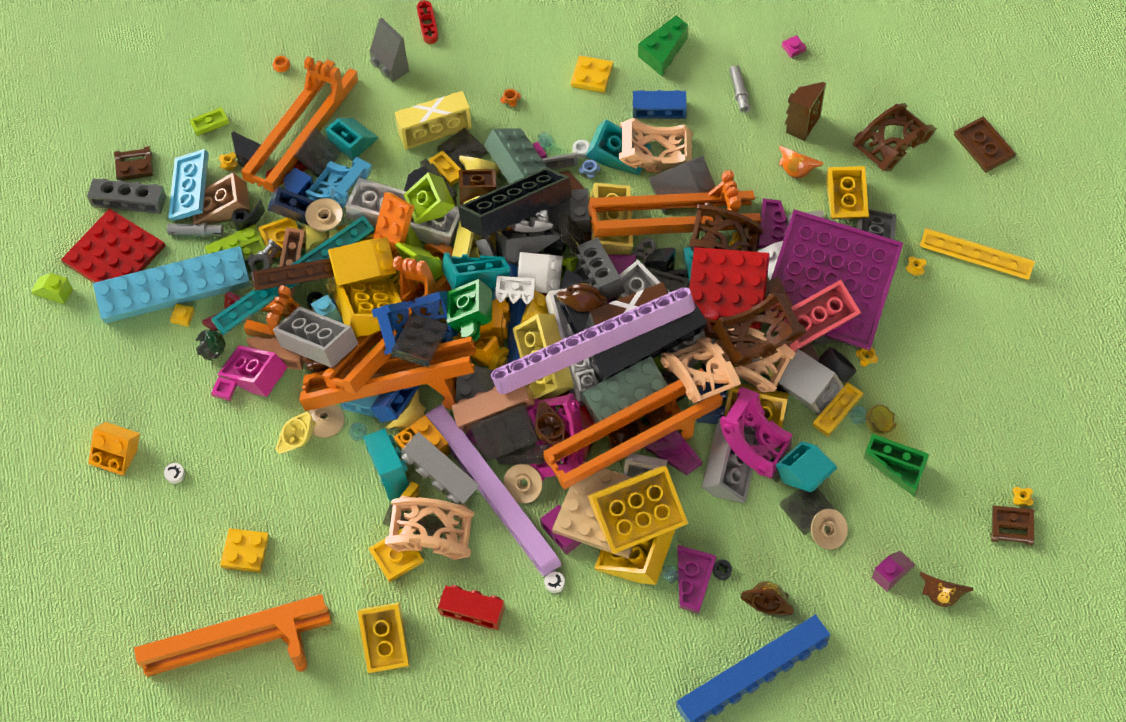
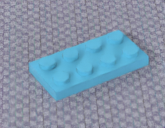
M205 149L175 158L168 215L172 222L203 213L209 155Z

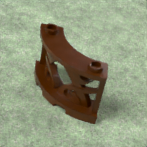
M905 103L895 104L880 114L863 131H860L855 136V141L852 144L875 162L883 171H891L907 154L905 150L910 146L915 148L920 144L927 143L937 129L932 124L926 125L906 109L908 105ZM889 125L902 126L904 139L892 137L885 140V127ZM869 139H873V141L870 142L869 147H874L878 144V146L872 151H869L864 146ZM879 151L881 153L883 160H880L877 156H875Z
M711 203L698 204L693 235L689 244L693 253L694 247L737 250L738 246H741L739 248L740 251L757 252L759 235L763 234L764 231L758 222L740 213L715 207ZM703 216L713 218V221L705 220V223L711 228L701 225ZM729 225L734 226L741 240L732 244L731 247L728 246L726 237L718 232ZM700 231L706 232L701 240H699ZM719 239L720 243H716L715 240Z
M773 292L753 308L733 316H723L716 321L712 330L717 333L729 357L728 361L731 362L733 367L751 364L752 359L760 356L762 359H765L777 353V348L785 343L789 346L807 332L804 325H800L788 303L786 293ZM778 304H780L783 310V314L779 318H777L779 315L778 308L775 312L771 311ZM786 317H787V319H788L790 325H788L787 323L784 322V319H785ZM753 322L771 325L767 331L766 342L761 343L755 338L746 337ZM734 328L735 330L733 332L729 331V334L737 338H729L726 330ZM774 330H775V333H779V334H778L777 336H775V337H772V336H771ZM749 343L755 344L754 347H748Z

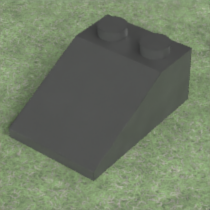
M380 18L370 48V62L375 68L381 70L385 78H389L394 82L409 72L404 38L383 18Z
M703 156L696 157L648 178L655 195L707 193L716 187Z
M588 189L571 190L572 198L565 200L564 203L556 204L548 210L536 213L535 218H537V215L547 217L548 221L553 224L552 229L558 234L591 232V217L588 211L590 201Z
M868 209L869 218H858L857 229L895 240L896 214Z
M552 228L540 232L497 231L496 253L500 257H504L507 263L517 264L519 263L520 252L535 254L560 239V234Z
M475 366L474 373L458 376L456 404L462 399L475 397L479 392L493 390L495 385L491 374L494 370Z

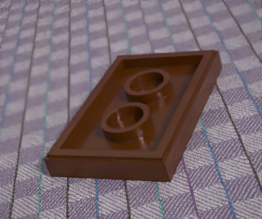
M984 116L954 131L953 135L985 173L1016 156V153Z

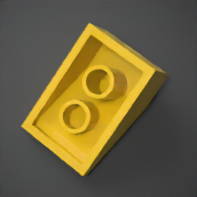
M865 166L828 167L826 180L831 219L869 218Z
M388 237L370 239L328 250L337 286L386 280L397 273L392 264L393 256Z
M401 602L358 610L368 673L409 666Z

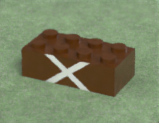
M661 282L590 310L595 325L664 296L669 292L664 283Z

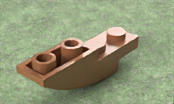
M247 337L246 341L249 348L274 352L288 368L303 370L307 357L280 347L277 338Z

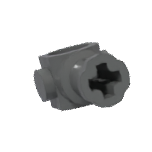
M269 239L264 250L258 251L255 255L251 254L245 263L251 267L252 271H258L254 268V264L258 261L264 263L262 270L270 269V266L274 263L272 259L279 251H282V248Z

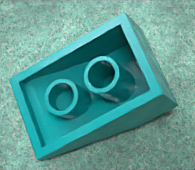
M605 119L597 127L585 156L601 165L640 175L641 167L635 169L619 160V153H622V128ZM649 143L645 144L644 147L650 151L652 145Z

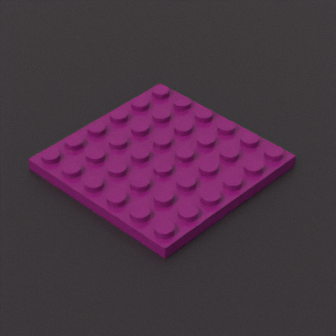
M793 209L771 279L779 277L793 306L842 280L861 313L854 319L825 334L824 337L870 351L903 243Z

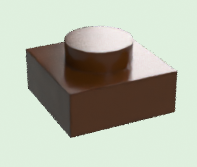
M705 318L707 321L704 328L705 336L720 340L717 333L712 330L717 320Z

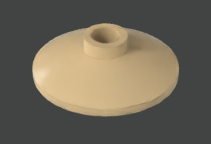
M328 198L312 202L305 214L308 225L317 231L334 229L339 225L343 216L341 206L336 201Z
M337 405L309 411L312 415V420L316 421L313 433L316 437H332L344 425V413Z
M517 464L506 472L503 485L516 502L529 503L540 495L542 478L533 466ZM522 479L527 480V486L522 484Z
M824 509L815 515L811 523V534L818 546L823 549H835L841 546L846 539L848 532L847 522L840 512L834 509Z

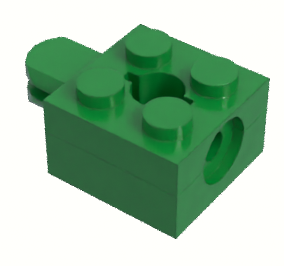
M480 279L447 292V324L460 333L461 337H472L474 342L480 338V326L492 322V290Z

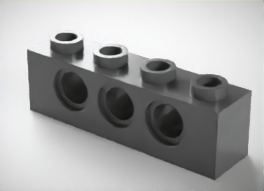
M102 178L92 179L87 198L92 207L161 214L166 200V193L163 186L158 184L130 183L122 180L112 181Z
M598 237L577 246L579 251L577 258L585 274L588 275L591 285L597 288L607 300L625 293L622 280Z

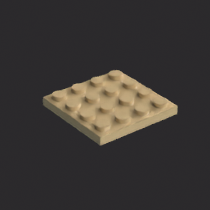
M604 468L570 486L552 532L612 553L587 495L632 477ZM634 546L615 554L629 559Z

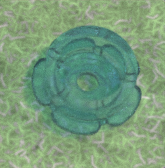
M547 132L537 135V142H539L541 147H551L554 140Z
M855 406L849 411L848 417L852 423L858 425L867 421L868 413L864 407Z
M356 422L350 426L348 434L352 440L358 441L359 439L363 440L368 430L365 425Z
M671 565L662 567L663 570L660 575L672 584L675 580H679L677 576L679 572Z

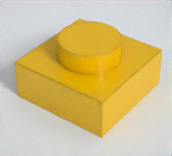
M176 304L170 317L171 323L189 327L195 313L194 307Z
M502 347L492 354L489 369L495 370L506 365L509 360L507 358L509 349Z
M412 481L401 496L420 498L419 485Z

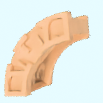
M635 118L620 123L622 128V153H619V160L635 169L637 167L645 168L646 172L661 173V170H668L692 160L693 132L686 125L654 127L644 124ZM684 139L685 144L678 146L681 140ZM655 140L667 150L663 151L659 157H655L644 145ZM685 149V154L682 155L680 151Z
M734 328L726 330L729 338H737L729 334V331L733 332L735 330ZM749 328L746 337L755 338L761 343L767 341L766 337H764L765 333ZM716 339L715 343L725 351L721 341ZM784 344L777 348V353L765 359H762L760 356L758 357L760 361L734 367L739 378L755 385L759 391L764 393L776 391V386L784 370L796 353ZM725 351L723 358L728 362L729 357ZM702 360L701 362L706 366L709 360ZM780 360L777 368H775L773 364ZM766 367H769L774 372L770 381L761 376L764 373L769 377Z
M708 337L695 340L696 344L677 352L661 353L660 360L662 366L681 380L686 388L687 397L693 403L741 384L731 362H727L723 358L724 351L717 343L712 344L711 339ZM692 358L696 360H709L706 365L707 372L689 368L690 360ZM706 382H709L712 391L701 395L696 386L701 385L704 391ZM714 383L726 384L718 389L714 387Z
M401 496L400 499L392 500L393 510L389 536L386 537L385 545L397 552L422 551V547L432 548L433 553L444 555L453 560L470 557L471 549L468 548L471 518L474 517V512L468 509L466 505H458L430 498H411L408 496ZM411 510L412 512L409 514L404 513V518L409 521H401V511ZM434 513L446 528H440L433 536H427L426 529L417 522L423 517ZM454 518H456V519H458V520H461V527H460V529H455V528H454V527H457V526L459 525V522H460V521H455ZM399 526L404 527L400 535H398ZM416 530L421 533L420 535H413ZM445 534L444 537H446V539L440 538V535Z

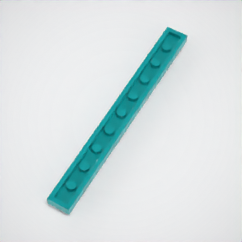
M363 215L291 265L330 258L329 249L360 242L374 233L375 229ZM298 284L287 285L286 287L292 289ZM279 287L258 291L254 289L214 316L212 322L221 334L225 335L273 302L275 297H280Z

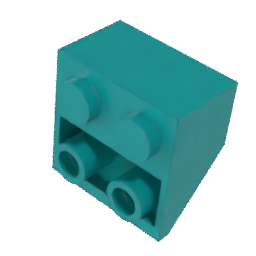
M337 118L325 129L328 142L352 161L378 140L374 133L354 118Z
M803 441L776 464L784 484L808 492L815 490L837 469V466L816 445Z

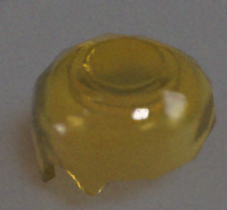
M875 405L866 413V425L871 432L876 434L889 433L897 424L894 423L895 414L887 406Z

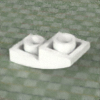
M537 215V218L530 217V221L523 219L520 223L512 224L510 228L518 232H540L551 229L553 224L548 221L547 217Z
M589 358L569 366L578 392L586 391L597 385Z

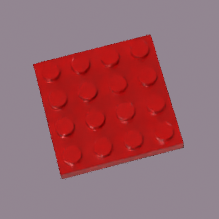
M109 208L64 255L61 261L78 274L96 283L143 271L166 245L162 240Z
M694 247L689 289L694 303L696 302L704 318L718 320L723 316H733L747 311L764 301L770 254L765 252ZM753 322L750 328L761 330L762 323Z

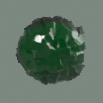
M204 330L195 339L200 341L196 348L197 353L204 359L212 360L218 358L224 352L226 342L218 331Z

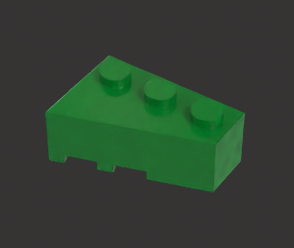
M675 15L638 43V57L659 75L663 76L666 68L672 63L674 56L688 38V24Z
M872 434L865 450L864 459L912 496H915L929 454Z

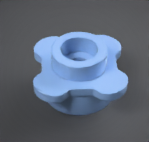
M586 160L582 167L579 168V172L587 175L589 179L594 178L596 172L601 170L600 166L593 160Z

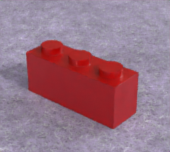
M445 585L438 605L439 615L498 630L505 611V603L498 596L491 595L488 597L482 595L479 591L471 590L469 592L456 585L451 587Z

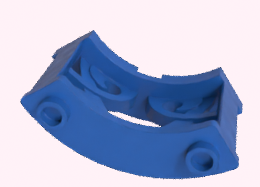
M447 291L415 298V303H413V300L403 301L372 309L373 317L378 318L386 346L385 355L399 356L404 354V350L441 340L442 343L454 341L453 337L459 335L448 324L449 331L447 333H439L437 331L438 327H444L442 323H435L437 319H446L447 322ZM440 301L444 315H438ZM422 307L425 308L426 312L424 314L430 313V315H422L420 309ZM410 309L417 318L428 320L418 336L408 333L401 327L407 322L409 317L408 310ZM397 314H401L403 317L402 321L399 324L396 322L400 320L398 319ZM429 333L431 334V336L434 337L431 339L424 340ZM396 338L400 341L399 345H396ZM406 340L413 342L412 344L405 345Z

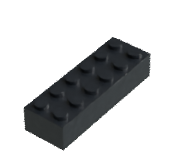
M546 167L458 206L461 227L483 238L489 237L492 233L504 230L512 224L520 223L525 218L535 216L536 213L548 210L556 204L564 203L565 200L572 198L570 177Z
M696 302L693 312L594 355L590 366L593 368L599 383L650 356L653 359L703 332L707 321Z

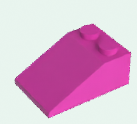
M238 345L217 375L221 378L236 381L237 386L253 394L267 397L288 367L274 352Z

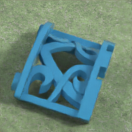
M358 157L353 160L351 168L330 161L323 173L310 189L305 192L306 198L314 201L322 198L332 199L343 208L349 199L347 192L356 184L359 177L363 179L369 177L372 165Z

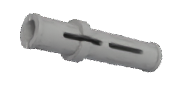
M734 65L729 69L735 89L734 97L738 101L739 111L743 113L744 108V112L747 113L751 110L748 101L749 94L745 89L740 66Z
M168 223L167 234L195 235L202 238L207 236L223 237L224 229H221L223 225H207V223H202V225Z

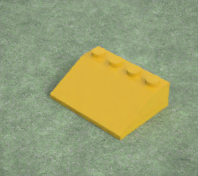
M391 278L337 286L335 283L334 300L343 323L352 327L355 337L368 336L381 330L378 318L373 317L372 309L402 302ZM397 314V317L400 320L396 322L399 323L402 321L403 317L401 314Z
M667 466L657 467L587 495L612 554L688 524Z
M675 529L635 545L629 559L601 549L594 569L636 583L656 585Z

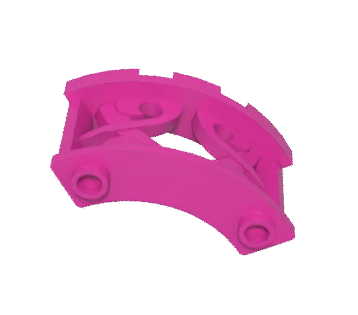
M740 387L735 404L727 416H722L720 419L722 433L733 452L745 464L754 469L759 475L772 478L777 469L776 464L791 448L793 434L783 430L772 420L768 421L764 417L765 412L760 403L759 393ZM744 426L753 427L756 431L755 435L759 446L749 445L746 442ZM778 447L781 450L778 453L776 450H774V448ZM771 456L775 458L773 463L768 461L771 459Z
M573 393L543 400L536 398L534 399L535 405L527 407L525 411L531 425L532 435L536 434V445H533L530 465L540 473L542 481H544L545 477L556 475L544 459V451L552 446H546L540 440L535 430L538 403L545 401L555 412L557 405L564 406V409H558L557 414L562 418L565 430L569 437L583 431L579 411L580 405ZM584 448L561 459L562 462L567 464L560 465V461L556 462L559 471L563 470L564 473H567L584 464Z

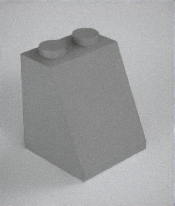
M799 349L794 358L790 359L778 382L782 389L818 416L844 387L835 372Z

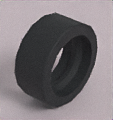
M829 347L819 358L821 363L835 372L844 383L848 382L857 372L852 363L832 347Z

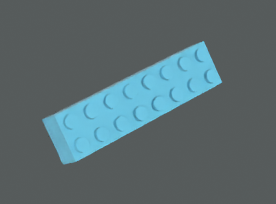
M240 246L93 283L100 316L105 324L251 286L244 254Z

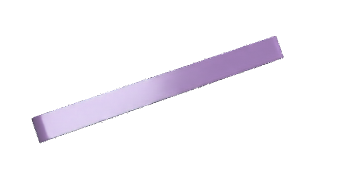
M689 288L677 289L495 369L491 374V378L497 392L506 394L693 312L696 306Z
M440 404L426 413L427 418L448 442L452 456L464 472L479 484L477 488L538 571L545 577L559 568L561 562L464 432L457 427L455 420L445 407Z

